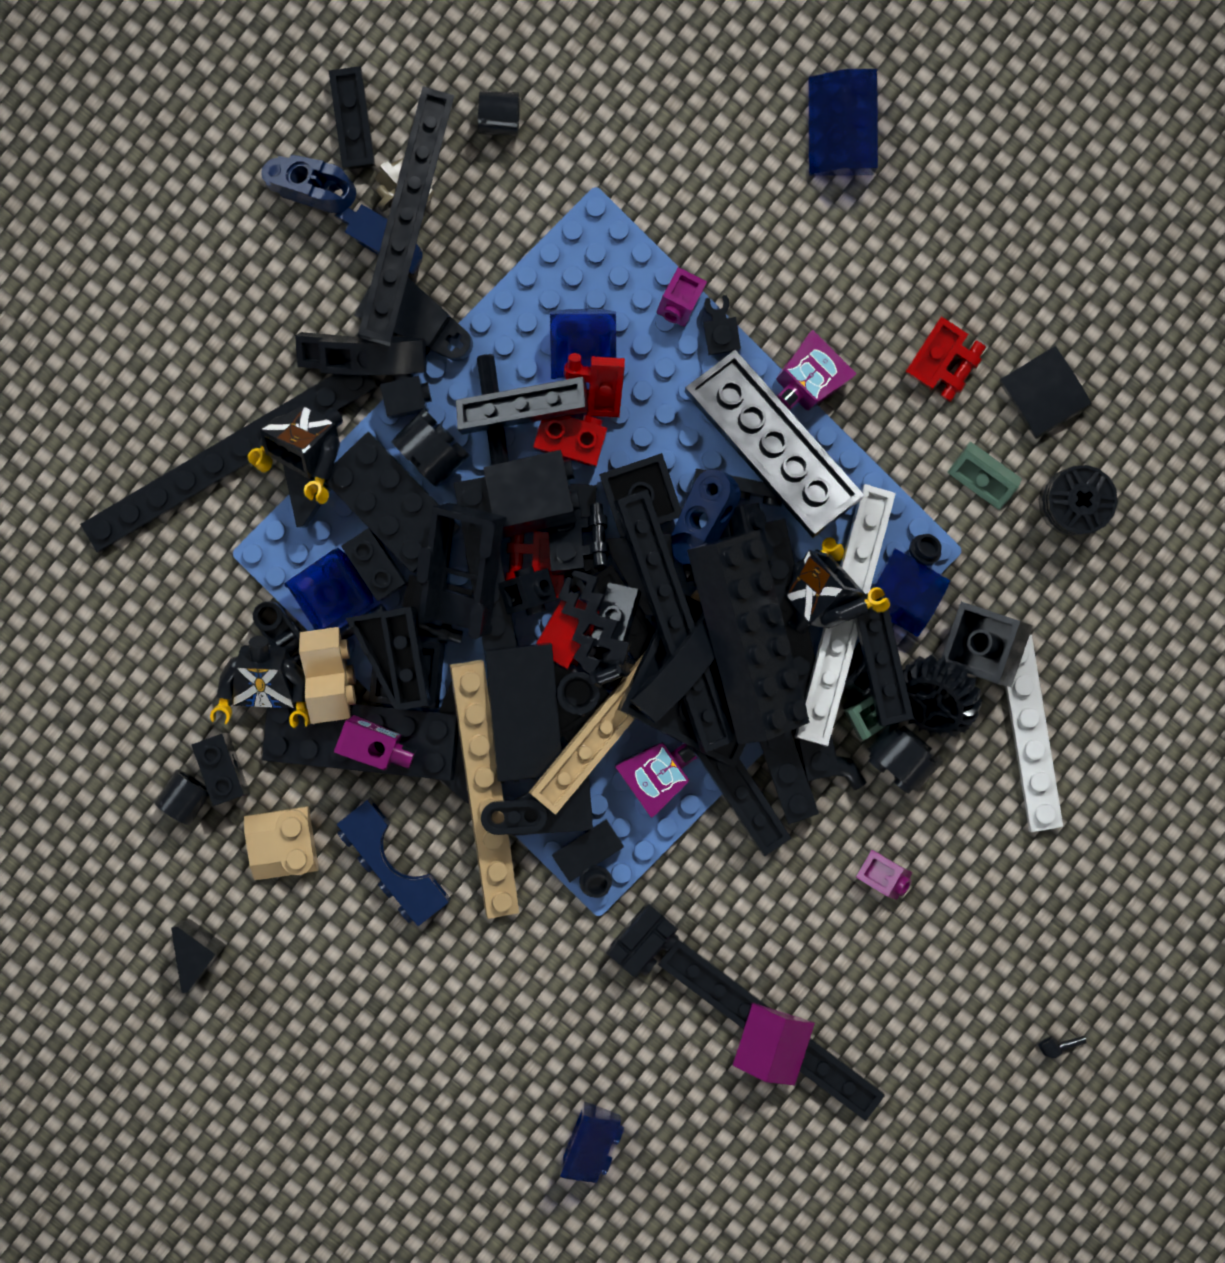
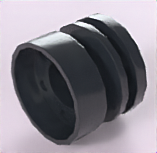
M1088 465L1069 467L1050 476L1042 486L1038 499L1040 514L1045 523L1057 533L1068 536L1094 533L1105 527L1115 515L1118 504L1117 489L1111 478L1099 468ZM1077 495H1086L1087 498L1084 500L1086 506L1076 505L1075 502L1078 501Z

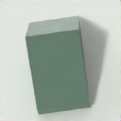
M872 694L866 700L856 702L843 709L857 737L861 740L868 739L886 727L879 726Z

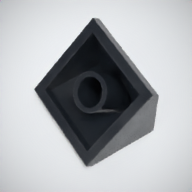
M190 918L182 919L171 927L181 993L189 992L201 981L226 946V944Z

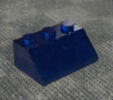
M843 69L808 77L809 176L874 175L878 169L877 69Z

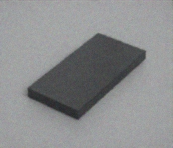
M541 643L486 649L485 658L497 780L501 782L542 777L562 752L552 644Z

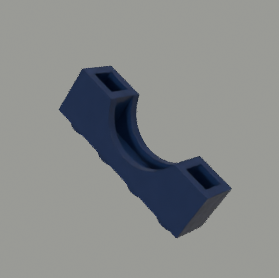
M370 797L337 823V826L340 828L337 834L348 847L353 845L360 853V856L357 858L365 870L369 873L373 870L381 881L378 882V885L388 898L394 896L401 906L398 910L409 924L414 921L417 926H420L449 903L451 898L431 873L422 876H410L399 872L390 864L385 855L383 844L386 830L391 822Z

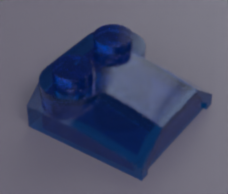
M564 309L550 312L551 379L564 378V366L568 363V356L572 353L581 355V364L591 367L592 356L617 358L616 311L604 309Z
M339 548L333 549L284 583V586L290 590L315 630L339 627L347 621L345 618L354 617L374 603L373 594L348 556Z
M893 548L870 590L875 587L884 590L885 596L890 602L889 613L891 622L919 637L945 595L950 580L929 567L917 563L912 556Z

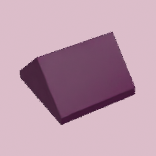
M752 1003L732 1065L764 1082L795 1086L815 1023Z

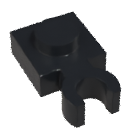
M727 295L722 296L723 307L719 310L713 309L710 304V298H706L704 308L706 313L712 317V321L703 322L708 356L728 353L734 350L740 351L741 345L736 317L726 318V313L729 309Z

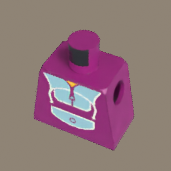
M812 330L799 344L777 376V382L784 388L777 397L789 410L799 403L804 409L809 411L843 388L857 373Z
M353 715L345 721L334 753L386 770L391 763L409 769L416 750L399 744L401 734ZM375 742H381L384 745V753L377 751Z
M660 742L615 764V767L652 818L690 781L682 768L698 757L690 746L682 744L670 753L665 744Z

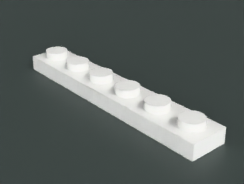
M1030 635L1012 687L1005 686L1028 828L1030 832L1063 827L1033 639L1032 635Z

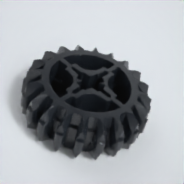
M931 654L926 659L919 656L914 662L910 661L903 669L914 719L908 720V724L914 723L919 726V732L927 730L930 737L938 733L944 739L949 734L956 737L961 732L965 733L979 716L978 712L983 701L979 698L981 689L975 687L976 678L967 677L968 669L960 670L957 667V661L950 664L946 661L945 656L937 660Z

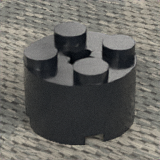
M423 408L391 442L431 484L437 487L470 455L459 443L456 442L452 446L450 443L454 440V437L442 425H438L435 428L434 425L437 421Z
M898 723L887 725L870 745L868 751L871 754L868 761L882 773L886 769L891 772L895 778L894 783L909 794L912 790L919 791L943 763V759L939 755L933 759V755L929 753L932 748L906 726L899 730L896 728Z

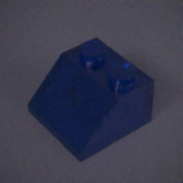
M586 1101L584 1102L561 1160L560 1177L569 1180L597 1183L600 1174L606 1176L613 1158L608 1156L612 1144L618 1146L624 1131V1127L620 1125L621 1115Z

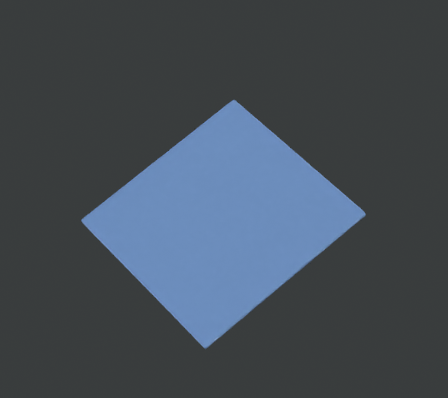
M597 187L592 188L458 323L472 337L473 348L471 353L463 360L454 361L430 351L426 355L427 371L412 373L413 377L419 376L422 383L428 382L432 402L427 403V412L437 421L434 427L442 425L454 437L450 444L453 446L456 442L459 443L470 456L443 483L435 487L391 442L418 413L389 419L386 414L384 400H382L340 442V448L335 459L336 462L362 436L370 432L439 505L446 503L457 504L454 483L485 477L483 467L491 466L487 430L461 435L457 427L456 400L482 395L477 356L493 354L499 392L566 380L564 378V366L568 363V356L572 353H577L581 355V364L591 367L592 356L625 358L620 417L591 416L603 420L602 426L607 427V434L597 468L571 460L575 479H571L570 484L597 485L596 503L603 505V514L607 516L608 527L605 529V542L606 539L620 538L599 477L601 473L662 453L681 510H683L694 485L692 482L696 468L702 470L715 469L732 476L762 481L684 393L686 386L731 353L708 356L703 322L712 321V317L706 313L704 308L705 299L709 297L702 292L685 327L677 323H670L663 316L657 314L656 311L662 296L678 266ZM710 299L711 307L719 310L720 308ZM737 325L741 350L737 352L777 396L784 389L776 379L782 369ZM459 335L457 339L452 337L449 339L450 351H453L455 347L459 349L463 347L460 341L462 336ZM797 403L790 412L860 490L862 485L867 484L896 493L870 588L871 590L878 587L885 591V596L890 602L889 613L893 623L961 554V547L818 405L808 411ZM587 412L570 415V417L583 420L584 415L587 416ZM541 421L504 427L509 461L544 454V452L534 450L533 448ZM332 489L329 492L327 502L320 506L308 527H296L290 495H288L233 551V557L308 631L334 627L341 628L348 623L345 618L360 616L379 604H382L386 611L406 608L402 607L407 585L383 601H377L341 546L369 527ZM750 496L749 501L739 500L737 506L759 503L760 509L766 516V522L785 518L795 564L805 557L808 550L815 551L818 549L821 551L822 542L828 537L834 538L836 543L842 544L845 549L857 504L812 538L783 504L782 507L762 504L763 498ZM706 513L700 516L699 524L701 528L707 523ZM455 519V522L461 527V521ZM678 519L661 524L663 534H672ZM547 528V529H543V530H538V531H540V532H548V528ZM462 529L452 537L449 568L469 573ZM534 532L524 534V544H533ZM583 532L584 546L592 543V532ZM931 534L940 541L941 557L935 564L923 566L911 557L909 545L918 535ZM511 537L503 538L501 541L500 553L505 578L506 572L509 573L510 553H507V543H511ZM381 541L406 581L408 582L410 575L416 576L417 572L412 573ZM523 554L522 569L532 566L533 554ZM611 554L607 556V567L612 565L625 586L629 587ZM673 555L674 567L683 593L691 597L695 590H697V587H694L693 581H686L683 564L679 563ZM842 559L840 561H837V563L841 565ZM448 573L446 584L472 590L471 579ZM579 597V600L588 604V601L583 600ZM557 598L556 601L544 604L546 610L527 616L525 610L512 613L518 646L537 643L559 605L560 599ZM645 615L654 630H656L657 625L655 621H652V615ZM435 620L429 623L441 626L442 621ZM452 624V629L464 632L461 644L450 641L445 644L439 708L417 707L410 710L439 712L452 680L449 665L482 659L487 679L486 661L481 637L472 639L469 637L468 628ZM810 625L809 632L816 658L824 628ZM354 634L347 639L350 650V659H346L347 665L354 666L356 679L370 692L372 665ZM420 634L421 641L440 643L437 642V638ZM857 637L855 648L857 644L860 642L859 637ZM556 663V666H559V667H561V668H564L563 666H561V665H559L558 663ZM571 664L569 669H567L570 671L576 669L578 672L589 674L579 664L578 666ZM606 689L609 694L613 691ZM381 703L384 707L393 708L392 704ZM634 719L589 774L593 827L607 819L624 845L622 849L597 864L606 868L612 877V885L606 895L599 898L585 895L579 885L580 876L569 883L552 857L554 852L588 830L515 835L596 916L603 915L722 795L699 758L682 768L690 781L651 818L618 772L615 764L660 742L665 744L670 753L684 743ZM564 736L560 738L561 748L568 744ZM746 743L739 758L746 770L763 754L760 743ZM536 777V779H519V782L510 780L502 783L503 800H514L529 792L541 777Z

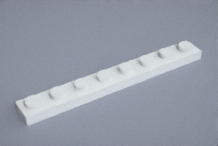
M864 484L861 488L864 497L857 503L840 566L866 594L869 593L896 493ZM855 619L833 628L823 629L804 699L810 723L798 727L795 732V738L823 746L829 745L858 637Z

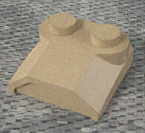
M309 806L244 816L245 840L249 865L254 880L302 875L319 870Z

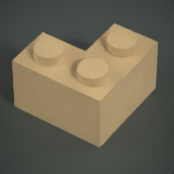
M339 627L300 632L299 654L305 675V702L311 724L349 719L350 705L356 704L355 691L352 685L356 684L354 666L347 665L346 659H350L348 640L341 639Z

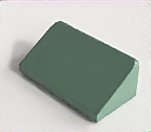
M972 442L966 445L947 472L999 511L1019 488L1022 481L1021 477Z

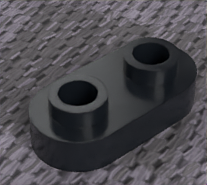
M535 799L499 800L490 802L485 806L481 814V823L487 832L494 835L535 833L545 826L548 814L546 807ZM532 809L536 811L537 819L535 821H528L525 818L527 810ZM495 811L502 812L504 814V821L501 823L494 822L492 814Z

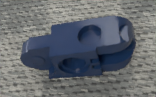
M291 154L290 158L278 156V158L270 159L262 167L261 176L266 186L271 191L279 193L282 198L329 213L343 212L351 207L355 201L357 194L355 185L344 171L335 164ZM341 189L343 193L340 197L334 192Z
M363 204L360 205L357 212L347 208L345 211L334 215L348 226L345 230L346 234L354 238L358 244L379 256L388 219ZM417 243L409 270L411 275L416 273L422 263L423 253Z
M715 469L706 470L696 479L671 534L675 536L671 544L673 545V555L679 563L691 565L687 550L719 540L734 514V509L740 500L741 491L737 482L728 473ZM717 486H718V493L713 496V494H714V492H715V490H716V488H717ZM706 513L707 523L701 528L699 524L700 516Z

